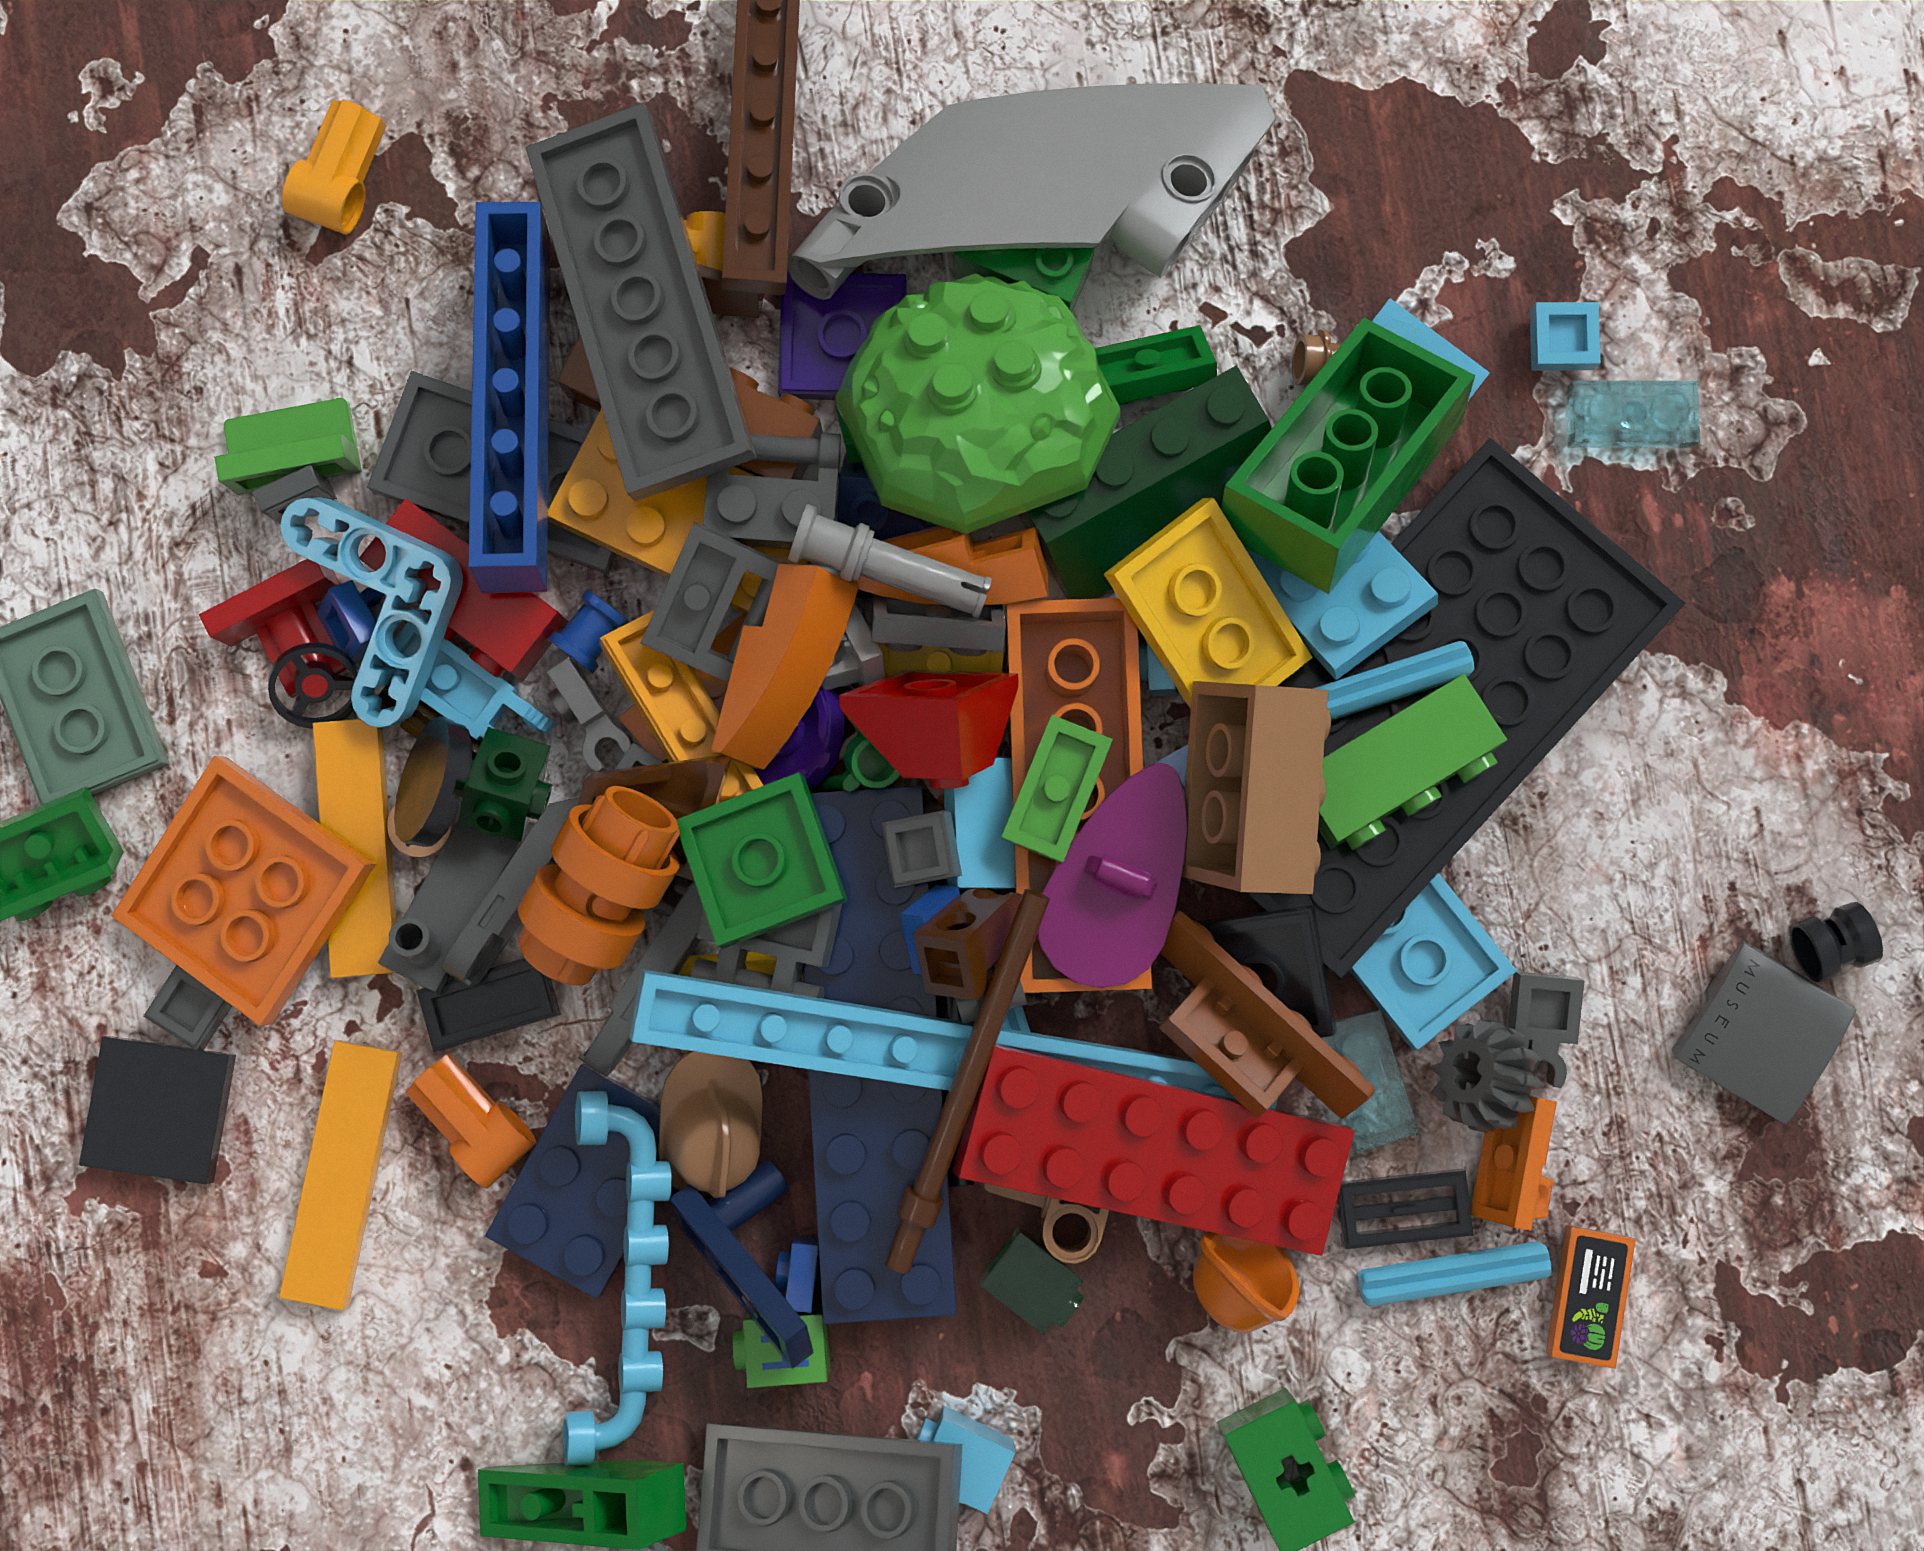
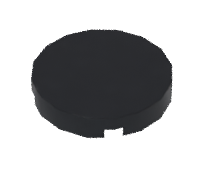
M441 716L431 719L420 732L410 750L401 775L394 813L396 835L402 842L424 847L433 846L447 833L460 808V799L451 797L456 780L466 783L472 764L473 746L471 735L464 725Z

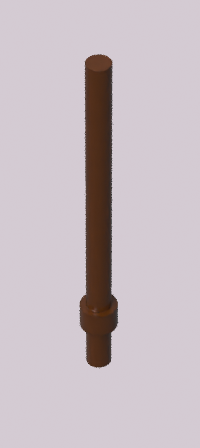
M1025 889L917 1178L914 1185H907L897 1209V1215L901 1220L884 1263L886 1267L901 1274L910 1273L926 1228H933L935 1226L944 1202L939 1193L1050 901L1048 896L1029 889Z

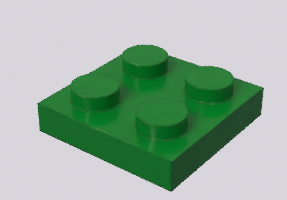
M799 772L677 819L680 830L679 837L716 947L722 949L848 901L806 779Z

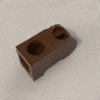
M970 888L959 897L954 898L913 933L925 993L976 1001L987 991L989 983L986 971L999 959L1023 894L1010 892L1006 895H998L990 890Z

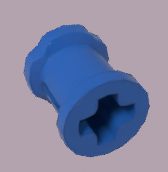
M587 589L581 596L584 604L561 633L553 631L548 640L593 674L599 667L596 659L603 652L599 646L600 637L629 623V621Z

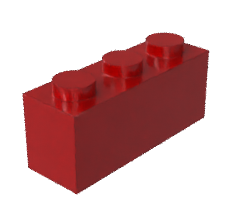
M405 498L386 522V525L447 552L456 559L461 567L463 575L462 589L443 638L451 641L456 633L460 634L476 646L469 655V658L496 678L498 676L502 678L508 670L524 681L552 645L548 637L553 631L561 633L569 621L533 592L481 593L469 568V545ZM375 536L359 559L374 571H377L385 562V546ZM434 565L431 568L419 569L418 577L426 582L423 596L426 591L440 589L441 581L433 577ZM425 610V612L431 616L432 611Z

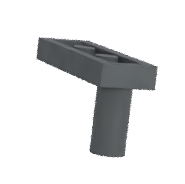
M530 821L522 842L501 836H487L474 828L458 824L457 822L404 917L391 927L389 943L378 963L440 995L450 977L449 974L442 970L443 962L449 950L532 830L533 826Z

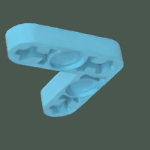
M322 497L298 499L287 506L281 519L280 528L287 546L298 555L387 595L352 688L351 700L353 709L359 719L370 726L380 728L404 722L413 715L419 704L459 598L463 583L461 567L456 559L447 552L334 500ZM307 516H318V524L321 527L334 533H345L340 541L332 537L312 538L313 530L304 525L305 518ZM368 534L379 538L386 550L385 562L377 571L368 570L359 560V544ZM434 565L433 577L441 581L440 589L426 591L423 596L426 582L418 577L419 569L431 568ZM421 601L419 609L431 610L432 614L430 616L423 610L406 608L405 602ZM402 620L413 623L421 635L420 648L412 657L403 655L394 645V629ZM383 661L391 667L384 666ZM395 668L409 670V674L393 676ZM391 681L388 695L396 700V706L381 710L382 699L374 694L375 688L388 685Z

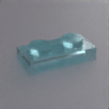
M1572 381L1566 387L1568 448H1692L1700 442L1698 381Z
M1372 1010L1335 1021L1337 1027L1336 1034L1321 1039L1339 1055L1345 1056L1354 1062L1361 1071L1362 1076L1375 1088V1092L1368 1101L1343 1118L1345 1126L1355 1130L1351 1144L1353 1151L1358 1153L1418 1135V1128L1381 1010Z

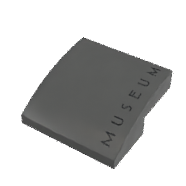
M1742 940L1705 990L1709 999L1675 1043L1672 1052L1677 1060L1787 1125L1827 1067L1844 1037L1856 1009L1853 1005Z

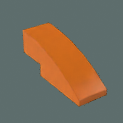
M936 526L881 540L979 576L992 578L989 591H986L985 594L987 598L984 605L1009 604L1048 597V571L1035 527L973 542L971 533L963 534L943 526ZM859 576L858 582L852 579L850 582L858 586L859 590L878 596L920 604L942 605L863 576Z
M778 564L763 626L743 625L711 752L732 758L731 760L754 769L764 770L795 730L826 677L847 628L858 592V586L842 580L840 577L819 566Z

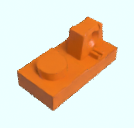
M1529 1096L1536 1111L1518 1112L1517 1128H1496L1495 1131L1484 1133L1470 1209L1471 1216L1530 1231L1533 1219L1548 1218V1208L1554 1180L1541 1174L1543 1166H1546L1557 1101Z

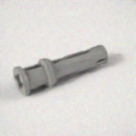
M806 505L788 556V561L797 564L801 559H805L839 571L841 579L847 582H851V579L858 582L859 576H863L971 614L972 617L978 619L987 598L985 594L986 591H989L992 578L982 577L873 538L875 531L869 530L870 526L860 523L854 528L817 515L815 506Z

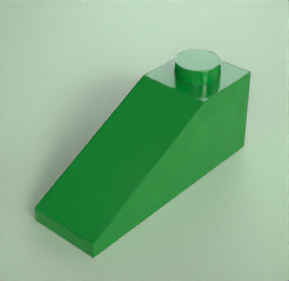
M626 1459L594 1461L593 1465L579 1466L549 1463L492 1466L478 1469L480 1536L640 1550L686 1530L684 1465L681 1462Z

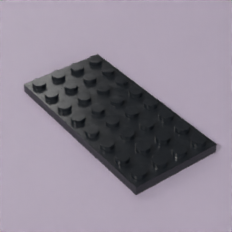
M1491 438L1485 442L1391 543L1438 593V605L1338 680L1457 641L1465 642L1471 651L1475 668L1467 678L1507 738V741L1492 753L1498 763L1466 783H1463L1459 775L1456 774L1436 787L1442 797L1410 817L1407 816L1402 807L1384 817L1380 821L1386 831L1353 851L1347 841L1330 849L1318 830L1317 842L1320 847L1321 860L1319 869L1314 875L1313 894L1242 892L1263 912L1314 905L1321 940L1323 963L1326 969L1338 980L1342 979L1685 605L1682 599ZM1310 652L1313 658L1280 683L1278 687L1313 689L1337 680ZM1446 684L1331 721L1330 732L1324 743L1323 758Z

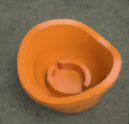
M1208 1231L1200 1238L1201 1253L1192 1272L1193 1285L1200 1304L1213 1320L1229 1330L1246 1334L1273 1322L1283 1321L1290 1316L1298 1301L1300 1292L1299 1281L1292 1262L1281 1247Z

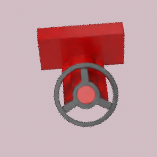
M309 559L299 562L198 615L209 636L230 647L257 634L273 665L268 677V692L274 709L288 722L299 727L313 729V723L342 721L353 712L354 709L350 697L340 710L331 715L317 718L302 716L309 703H320L327 700L334 690H352L358 669L345 652L333 645L316 614L318 608L315 603L323 600L329 588L339 585L340 582L333 570ZM349 670L353 678L338 674ZM277 676L288 697L294 698L297 696L291 711L282 704L275 690Z

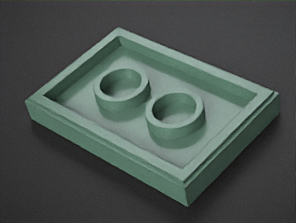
M94 588L0 627V700L41 805L86 786L91 795L94 796L170 765L102 591Z

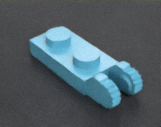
M410 621L407 622L394 640V645L403 655L412 657L418 652L421 645L420 632ZM443 638L420 698L423 702L447 719L464 725L469 730L470 735L481 742L487 728H494L493 726L507 707L522 716L523 721L538 732L543 731L549 734L556 722L517 695L519 690L499 676L497 678L469 658L467 653ZM383 661L384 666L391 667ZM395 668L393 676L409 674V670Z

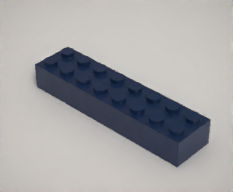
M922 786L810 793L848 901L842 903L829 967H818L803 963V982L824 987V999L937 1017L936 995L925 993L922 975L913 974L907 945L903 938L900 917L904 910L929 891V882L893 888L882 829L883 822L924 814ZM808 1069L823 1324L956 1315L948 1172L939 1193L944 1202L935 1226L933 1228H926L910 1273L901 1274L895 1272L884 1264L901 1220L897 1215V1209L907 1185H914L941 1114L943 1108L942 1090Z

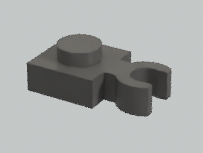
M1515 972L1513 974L1508 1027L1519 1030L1524 1036L1530 1038L1528 1049L1534 1050L1537 1055L1543 1058L1542 1061L1547 1063L1546 1082L1553 1087L1562 1088L1566 1080L1567 1068L1563 1058L1558 1054L1559 1043L1578 1044L1585 981L1573 976Z

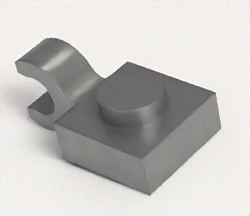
M566 658L546 671L557 687L549 692L548 695L568 725L578 720L585 727L586 738L583 743L582 752L587 765L596 772L607 771L605 764L599 758L600 746L608 740H615L618 742L621 750L626 753L633 742L624 731L616 726L612 720L613 717L581 668L571 659Z

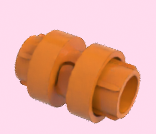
M611 786L606 789L603 795L597 796L592 805H577L571 809L551 845V853L557 864L544 865L537 870L518 904V915L524 925L518 937V944L524 958L535 969L558 982L581 986L588 984L594 974L601 973L602 969L617 968L626 962L645 928V919L640 909L653 908L659 904L679 869V860L672 847L680 835V830L675 817L663 805L636 790L621 786Z

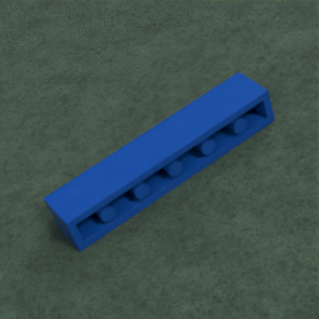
M476 202L469 568L481 593L547 592L550 235L541 202Z

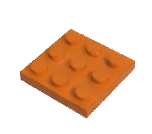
M214 756L111 916L257 1025H271L376 864L232 760L224 756Z

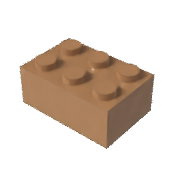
M1193 681L1184 796L1187 836L1181 877L1239 892L1313 894L1314 875L1319 869L1321 860L1320 847L1317 842L1319 808L1322 806L1326 794L1325 779L1322 775L1324 743L1331 727V715L1327 707L1328 690Z

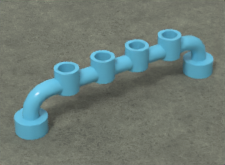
M580 1091L577 1093L575 1133L577 1145H605L608 1131H614L624 1135L630 1146V1162L627 1164L626 1171L627 1226H625L623 1241L625 1282L621 1296L622 1353L619 1355L618 1362L620 1402L618 1411L611 1419L595 1424L592 1410L564 1413L563 1457L565 1466L593 1465L595 1451L615 1447L629 1438L641 1423L646 1405V1392L661 1391L663 1383L661 1352L648 1351L649 1329L664 1328L665 1293L663 1288H651L652 1265H666L668 1260L667 1226L653 1225L654 1201H669L671 1167L669 1161H656L657 1149L654 1132L646 1119L631 1108L608 1104L606 1091Z

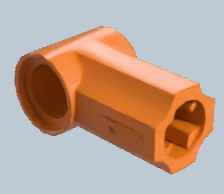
M446 1054L435 1064L427 1068L413 1081V1084L405 1092L427 1116L429 1121L451 1143L448 1147L449 1152L460 1168L483 1188L488 1189L537 1143L533 1133L516 1113L502 1102L497 1101L495 1103L452 1054Z

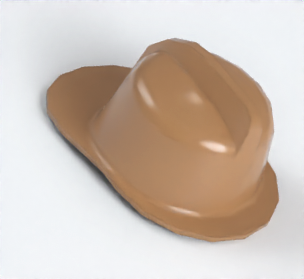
M691 1051L676 1062L666 1077L660 1099L658 1154L659 1161H669L671 1185L677 1189L682 1190L687 1185H691L701 1196L712 1195L714 1198H723L727 1190H731L743 1183L755 1169L760 1155L763 1096L760 1077L749 1060Z

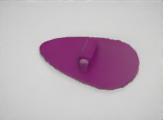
M1164 763L1152 764L1128 778L1108 795L1075 837L1062 864L1058 862L1042 894L1050 898L1038 930L1040 947L1052 966L1075 983L1098 988L1126 984L1148 970L1164 946L1175 912L1187 836L1185 797L1179 775L1170 765Z

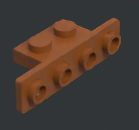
M1177 910L1174 913L1160 954L1196 987L1159 1027L1162 1032L1256 1118L1270 1108L1294 1077L1340 1118H1345L1368 1101L1375 1092V1088L1362 1076L1361 1071L1354 1062L1345 1056L1339 1055L1312 1030L1311 1025L1302 1015L1288 1009L1263 986L1261 979L1254 971L1240 965L1214 941L1207 928L1191 920L1182 911Z

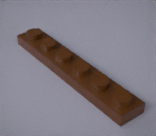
M737 0L721 290L785 295L800 0Z

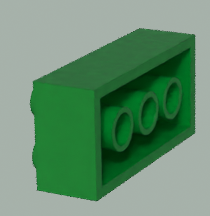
M1363 318L1225 485L1221 510L1243 546L1323 592L1330 594L1462 424L1475 375Z

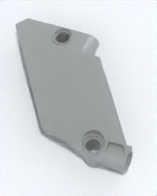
M1168 83L1086 86L1024 92L950 104L899 145L870 173L852 175L844 181L839 191L838 202L788 259L787 270L791 278L806 293L815 298L826 300L830 299L855 268L866 260L955 251L1024 248H1097L1101 242H1105L1110 238L1114 241L1113 247L1161 278L1234 186L1252 158L1260 140L1273 125L1276 117L1263 85ZM856 213L866 214L871 217H864Z

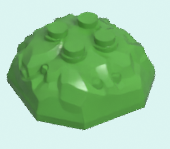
M977 273L951 282L936 281L928 287L926 292L906 295L900 303L879 315L875 319L867 338L849 364L843 382L835 396L837 409L881 506L963 534H968L1087 489L1120 419V406L1099 368L1094 346L1087 341L1075 317L1059 296L1045 294L1036 290L1024 280L1008 284L994 276L982 277Z

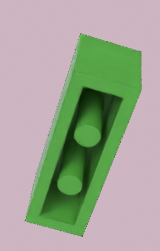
M1462 674L1323 758L1322 775L1325 779L1326 794L1324 802L1319 808L1318 830L1330 849L1347 841L1352 851L1386 831L1380 821L1384 817L1401 807L1407 816L1410 817L1442 797L1436 787L1456 774L1459 775L1463 783H1466L1498 763L1492 753L1507 741V738L1465 674Z

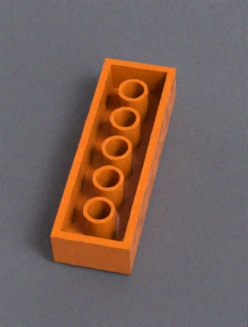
M1119 598L1020 601L1006 604L1005 609L1007 673H1018L1019 680L1018 691L1008 718L1013 807L1051 714L1113 739L1073 840L1108 795L1128 778L1143 770L1138 627ZM1014 844L1016 875L1014 893L1023 894L1025 889H1029L1042 894L1058 862ZM1038 933L1020 978L1024 993L1152 989L1151 966L1126 984L1098 988L1075 983L1052 966L1040 947Z

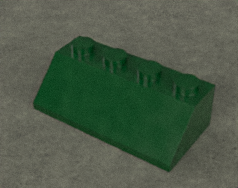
M1236 365L1113 433L1087 489L1018 514L1026 529L1036 528L1045 563L1067 600L1098 599L1112 591L1113 588L1104 576V573L1202 498H1214L1220 509H1222L1225 485L1272 429L1270 421Z

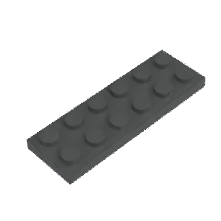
M644 103L638 104L526 146L529 162L627 494L634 501H638L756 459L755 449L653 118Z

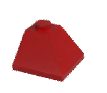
M902 670L839 695V704L841 711L902 777L929 779V786L936 789L960 788L969 784V777L994 765L1018 691V673Z

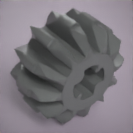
M1489 1019L1484 1021L1478 1020L1475 1025L1469 1023L1456 1025L1454 1041L1438 1042L1444 1054L1442 1062L1429 1066L1430 1069L1440 1076V1081L1433 1088L1431 1094L1437 1097L1439 1101L1445 1102L1443 1114L1452 1121L1468 1125V1128L1484 1133L1495 1131L1496 1128H1517L1518 1112L1536 1111L1529 1098L1531 1090L1545 1086L1538 1077L1533 1076V1070L1543 1058L1537 1055L1534 1050L1528 1049L1530 1038L1524 1036L1519 1030L1504 1027L1503 1023Z

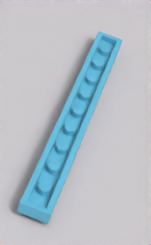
M642 969L629 1038L632 1042L949 1091L974 1023L968 1022L963 1024L962 1021ZM1006 1028L1001 1029L996 1044L1235 1099L1202 1067L1189 1058ZM1277 1099L1270 1108L1276 1109Z

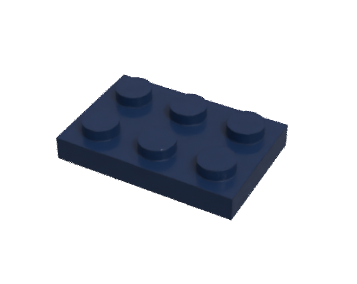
M584 1063L580 1065L485 1237L598 1300L624 1256L623 1241L625 1226H627L628 1210L626 1171L627 1164L630 1162V1146L624 1135L614 1131H608L605 1145H577L575 1133L577 1093L580 1091H606L608 1104L631 1108L643 1116L654 1132L657 1149L656 1161H659L660 1105L609 1076L605 1077Z

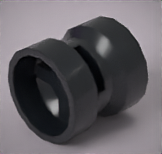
M1851 902L1833 909L1830 917L1822 920L1812 916L1793 922L1790 926V941L1795 957L1804 973L1814 982H1822L1838 976L1842 967L1852 965L1856 968H1862L1879 962L1883 957L1882 939L1877 925L1871 914L1858 902Z

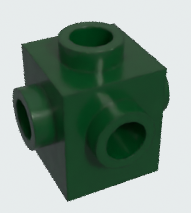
M488 727L477 755L472 760L469 778L467 777L466 783L457 780L452 795L462 798L458 824L474 828L487 836H501L522 842L530 818L538 820L547 808L553 784L544 782L551 746Z

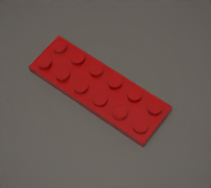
M996 1044L963 1129L952 1172L962 1179L1322 1256L1355 1130L1342 1124L1274 1108H1269L1256 1118L1235 1099Z

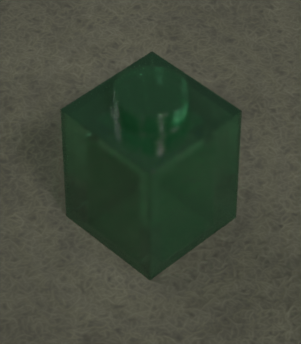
M1020 1226L1016 1228L980 1276L982 1288L1043 1335L1053 1322L1059 1327H1063L1084 1299V1295L1078 1291V1288L1084 1282L1081 1274L1068 1263L1054 1258L1045 1245Z

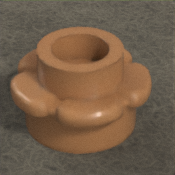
M1320 329L1318 335L1301 334L1298 336L1292 354V378L1296 385L1308 386L1340 347L1338 343H1331L1328 331Z

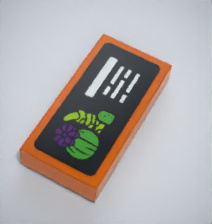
M1565 1226L1546 1354L1555 1358L1616 1369L1635 1238L1576 1226Z

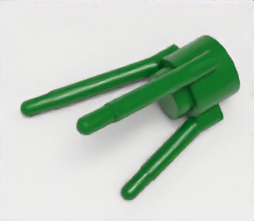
M842 686L833 689L837 693L838 699L839 695L847 693ZM849 719L855 728L857 736L849 742L844 753V764L847 770L842 775L825 777L820 784L810 789V791L814 793L840 789L853 791L860 784L870 788H884L892 784L900 774Z

